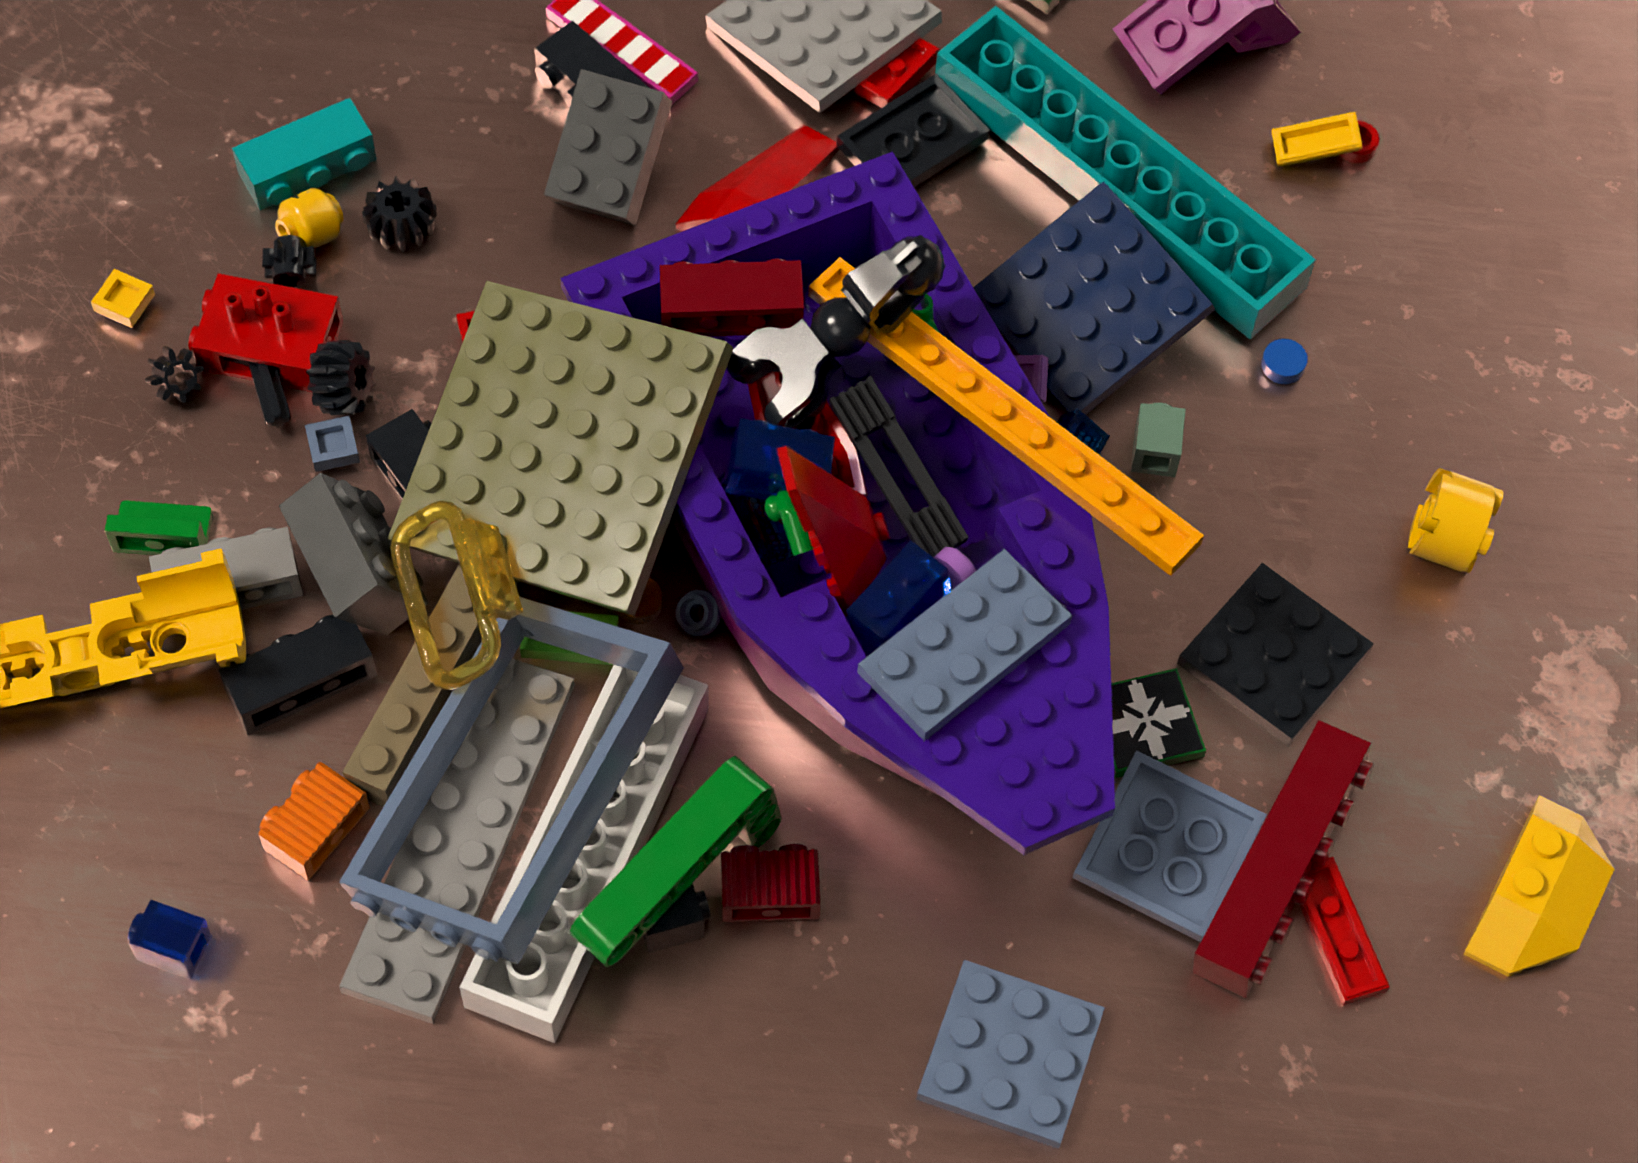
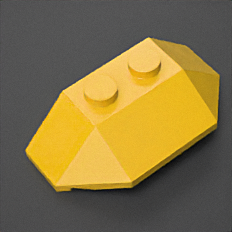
M1539 795L1463 955L1509 977L1522 972L1524 969L1539 966L1577 952L1615 870L1582 815Z

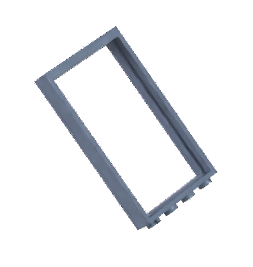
M510 594L340 879L339 883L352 897L350 904L355 909L367 913L370 917H376L377 913L389 916L396 925L405 930L416 932L419 927L430 931V934L435 939L448 946L456 947L458 943L470 946L477 955L488 961L492 959L497 962L499 958L519 964L684 669L671 644L660 639ZM524 637L639 672L497 924L381 882Z

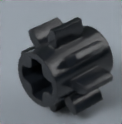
M283 235L276 238L273 242V249H262V267L265 268L264 277L266 279L272 278L273 284L298 289L303 287L306 283V276L316 277L317 258L314 257L315 248L313 246L306 247L304 239L295 235Z
M164 346L162 350L163 356L157 360L148 358L147 362L152 366V375L145 378V382L150 385L160 386L156 397L166 401L173 392L175 398L184 403L187 398L186 393L192 389H202L197 383V373H201L204 370V366L189 363L193 353L190 350L183 348L176 357L172 348ZM174 366L181 368V372L175 375V383L168 380V376L174 374Z

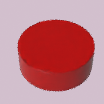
M1357 120L1362 149L1339 156L1348 162L1360 164L1370 161L1375 156L1380 136L1371 124Z

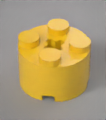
M1438 468L1425 491L1433 494L1428 496L1424 505L1419 504L1416 510L1408 539V548L1411 549L1409 553L1460 572L1470 573L1475 565L1478 554L1486 555L1490 548L1494 529L1488 528L1491 515L1495 516L1498 512L1504 492L1484 482Z

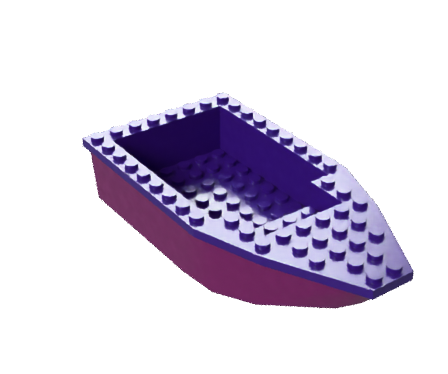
M893 151L560 278L561 289L569 302L662 325L660 265H672L677 262H690L693 264L720 263L726 260L765 262L776 258L787 261L801 260L804 321L811 327L813 314L820 305L809 297L808 286L839 257L854 268H857L881 252L890 250L895 242L907 236L922 235L939 247L946 265L940 283L933 291L927 293L933 300V321L937 325L940 334L1049 416ZM921 302L914 309L923 310ZM749 335L715 336L711 338L727 341L735 348ZM866 342L859 352L849 357H836L842 367L829 380L828 403H830V398L839 396V393L848 391V388L852 386H857V383L860 381H866V378L869 376L873 378L927 472L968 535V541L955 549L962 552L972 562L976 571L1005 549L1072 615L1069 626L924 741L857 673L858 664L951 590L937 577L931 562L925 564L861 456L860 460L868 492L867 499L874 514L883 512L889 529L890 539L883 541L887 560L854 613L846 617L844 616L835 597L831 596L826 580L832 578L831 573L827 574L824 567L818 565L813 550L794 556L793 554L785 556L782 553L781 555H776V560H768L769 563L764 564L751 534L750 540L739 520L740 518L744 522L731 494L735 492L737 495L741 490L747 493L752 491L754 485H759L764 493V497L767 499L771 496L748 384L734 380L725 370L671 516V521L707 590L713 595L724 623L768 689L839 745L943 797L1023 855L1112 817L1115 811L1109 605L1091 514L870 343ZM883 428L868 435L869 440L913 513L920 512L924 507L927 508L929 504ZM779 523L782 534L785 536V541L788 542L784 526Z

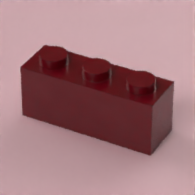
M776 258L765 262L726 260L720 263L693 264L690 262H677L672 265H660L661 319L664 326L707 337L750 335L756 329L765 327L790 328L801 319L804 320L801 260L787 261Z

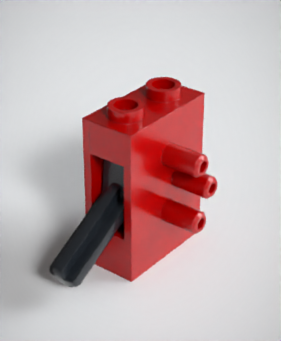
M218 273L213 288L207 289L204 293L202 300L203 316L199 326H193L190 332L188 348L193 352L196 364L204 366L203 372L253 381L266 425L281 428L291 420V412L283 387L312 392L307 390L310 380L309 375L306 373V370L311 368L310 354L316 352L318 344L337 341L343 323L339 298L335 295Z

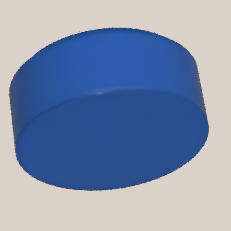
M1274 340L1265 348L1261 361L1262 370L1273 382L1279 384L1294 383L1304 374L1308 361L1307 353L1294 340Z

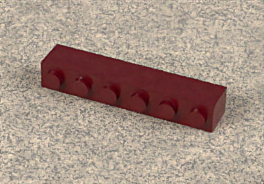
M1318 720L1194 954L1193 974L1244 998H1247L1254 983L1259 986L1263 985L1273 964V959L1268 957L1275 943L1281 946L1285 943L1294 919L1289 917L1295 903L1303 906L1312 890L1314 879L1309 876L1315 863L1322 867L1325 865L1335 840L1329 838L1336 825L1342 828L1345 826L1355 802L1350 800V797L1355 787L1363 790L1374 768V763L1368 761L1371 742Z

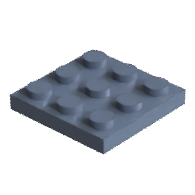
M1136 750L1115 791L1114 814L1112 817L1099 822L1072 878L1201 942L1267 814Z
M964 960L916 1100L1059 1149L1105 1007Z

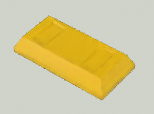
M1356 111L1271 129L1277 165L1280 167L1351 153L1362 149Z

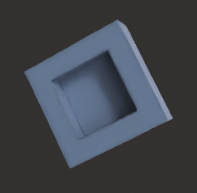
M350 416L305 425L315 472L360 463Z

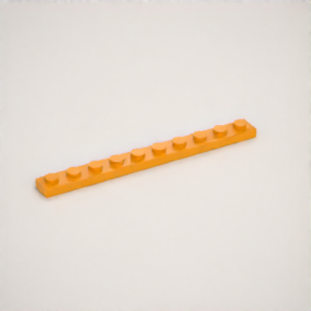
M839 257L808 286L809 297L819 305L833 297H846L840 290L844 287L842 280L846 274L855 268ZM913 312L894 331L888 334L883 332L877 334L871 327L868 343L1168 575L1172 576L1202 545L1204 535Z

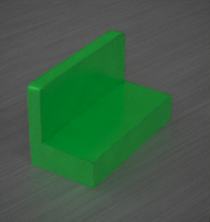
M124 500L120 503L118 515H107L104 531L113 553L153 556L174 547L186 549L207 544L213 514L211 508L207 506Z

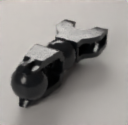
M922 235L907 236L895 242L890 250L881 252L846 274L842 280L844 287L840 289L846 297H833L821 303L813 314L811 327L801 319L798 323L786 329L776 327L756 329L733 349L726 370L738 382L752 384L772 372L782 373L781 389L765 409L766 421L774 433L789 435L819 414L827 401L829 380L842 367L836 357H849L859 352L869 340L871 327L877 334L880 332L888 334L894 331L923 300L925 294L937 287L943 278V272L946 267L939 247Z

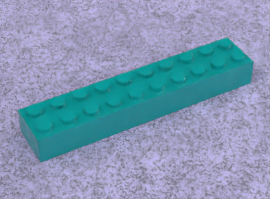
M997 6L993 7L937 53L935 74L953 90L989 129L1078 201L1104 181L1212 302L1215 308L1214 311L1250 340L1307 289L1316 262L1313 256Z

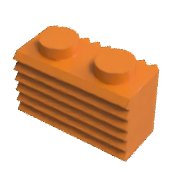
M317 763L315 769L311 771L305 770L297 777L291 788V796L285 800L284 805L280 807L274 806L263 817L258 834L263 849L309 881L370 809L367 794L324 763Z

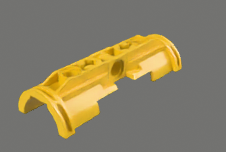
M222 548L202 552V561L136 576L137 583L142 592L90 603L92 624L48 634L43 614L0 624V708L55 695L65 696L113 685L118 681L215 659L220 667L229 666L231 661H234L236 664L244 663L246 661V638L243 618L234 580ZM173 634L186 636V644L180 651L176 653L162 651L163 642L167 637ZM149 641L151 644V648L155 653V656L150 657L147 652L150 651V648L147 645V642ZM133 647L135 651L131 653V656L122 657L125 655V648ZM32 669H41V671L37 675L33 676L32 678H29L32 676ZM13 673L16 678L11 681L8 674Z

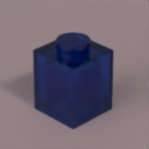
M151 899L144 913H138L134 917L128 932L129 945L138 961L190 980L212 938L204 918Z

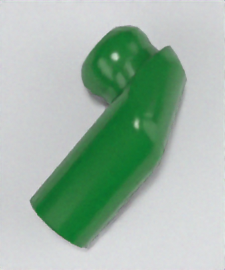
M782 490L777 495L769 496L765 502L766 514L772 521L782 520L793 556L813 550L808 532H804L788 492Z

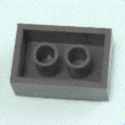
M581 69L544 195L554 203L636 226L672 105L669 97L661 91Z
M319 473L279 505L335 618L388 635L429 603L421 589L423 580L420 574L412 565L408 564L402 552L404 546L397 545L387 539L391 528L383 516L385 508L378 496L372 491L361 490L351 486L343 479L339 481Z

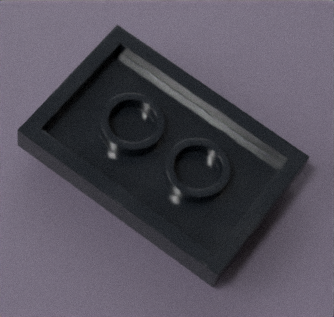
M934 74L839 134L836 146L855 166L893 151L913 187H916L987 141L990 129L937 74Z

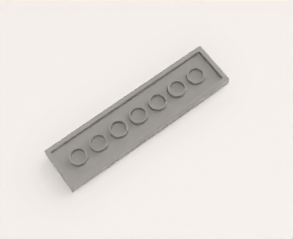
M511 659L398 851L384 884L478 918L575 687L574 678ZM377 913L376 917H369L339 985L340 991L351 997L433 1024L466 945L458 943L456 947L448 946L435 939L430 934V931L419 927L416 932L405 930L396 925L389 916Z

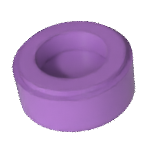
M944 547L931 560L935 574L951 591L976 572L972 562L962 552L952 547Z

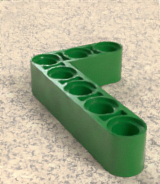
M737 756L728 759L579 914L570 928V934L606 967L614 965L737 836L746 844L757 848L770 839L782 820L774 788Z

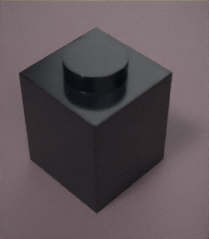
M692 883L643 935L648 953L705 938L704 920L711 919V913L704 890L695 892Z

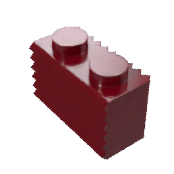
M786 844L781 846L779 851L774 849L772 851L763 850L759 852V848L755 846L740 845L733 847L730 852H722V922L820 919L821 897L818 850L814 848L808 850L807 846L802 844Z

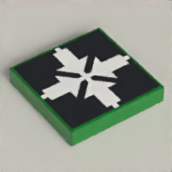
M1177 668L1111 683L1114 779L1124 776L1136 750L1167 766L1205 756L1206 748Z

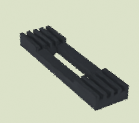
M869 376L866 378V381H860L857 383V386H852L848 388V391L839 393V396L830 398V406L925 564L930 563L932 558L944 547L956 548L967 542L968 535L927 472L873 378ZM881 428L885 431L929 504L927 508H922L918 513H913L868 438V435Z

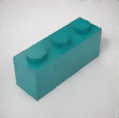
M347 98L232 148L238 174L259 210L272 205H279L282 201L311 188L321 187L331 179L350 171L360 170L368 163L377 160L373 135L351 98Z

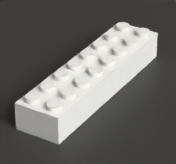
M617 665L613 666L491 923L497 924L639 672ZM683 675L679 676L519 964L499 958L497 962L492 959L488 961L475 954L459 987L464 1008L552 1043L556 1042L595 957L570 934V928L579 914L647 844L708 711L707 684Z

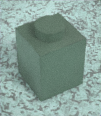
M1166 403L1140 404L1135 425L1131 472L1176 477L1182 454L1186 409L1172 407Z

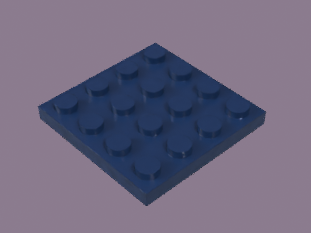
M1104 181L973 287L999 332L1018 355H1044L1048 357L1047 389L1075 422H1078L1215 310L1212 302Z

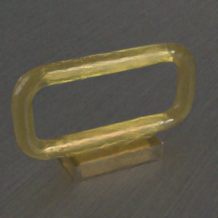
M437 501L418 510L398 525L391 542V556L423 670L428 680L437 688L454 690L484 675L495 664L501 648V635L496 619L510 620L524 611L499 528L473 519H466L462 509L452 502ZM439 520H445L449 525L482 638V645L478 655L451 671H446L442 666L410 556V544L413 537Z

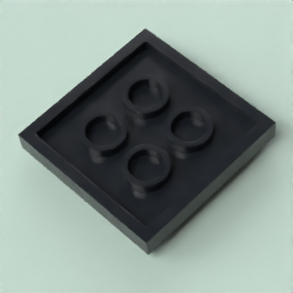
M1261 563L1179 655L1177 664L1289 747L1371 652L1374 643L1267 565Z

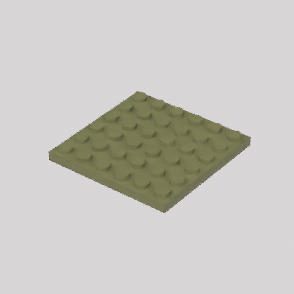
M486 281L387 539L400 546L635 616L734 348L727 341Z

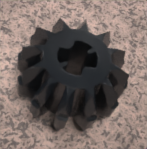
M395 176L391 185L378 181L377 192H367L365 198L366 206L363 207L362 211L363 222L367 226L368 235L372 238V241L381 240V244L386 250L392 245L398 244L399 248L404 252L407 243L410 242L421 247L423 236L433 235L434 221H436L437 217L436 204L432 201L430 191L427 187L419 188L414 178L405 184H401L397 176Z
M351 340L328 341L327 343L318 344L316 352L310 354L311 368L306 370L310 380L307 390L313 392V405L319 406L322 414H330L331 416L354 415L355 413L364 412L366 403L372 402L371 387L376 385L372 379L375 367L369 364V351L363 350L360 342H352Z

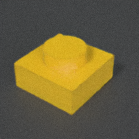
M114 269L92 299L91 304L94 312L133 328L154 298L155 292L153 285Z

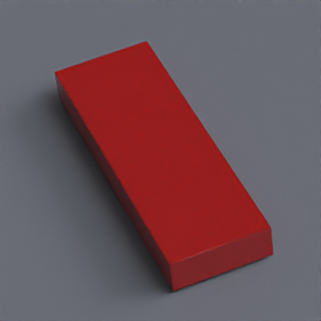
M1329 857L1323 867L1315 863L1309 876L1314 879V884L1303 906L1300 905V908L1342 1005L1387 992L1390 985L1334 857Z

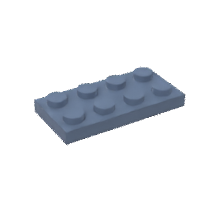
M1004 549L858 664L857 673L926 741L1069 626L1072 615Z

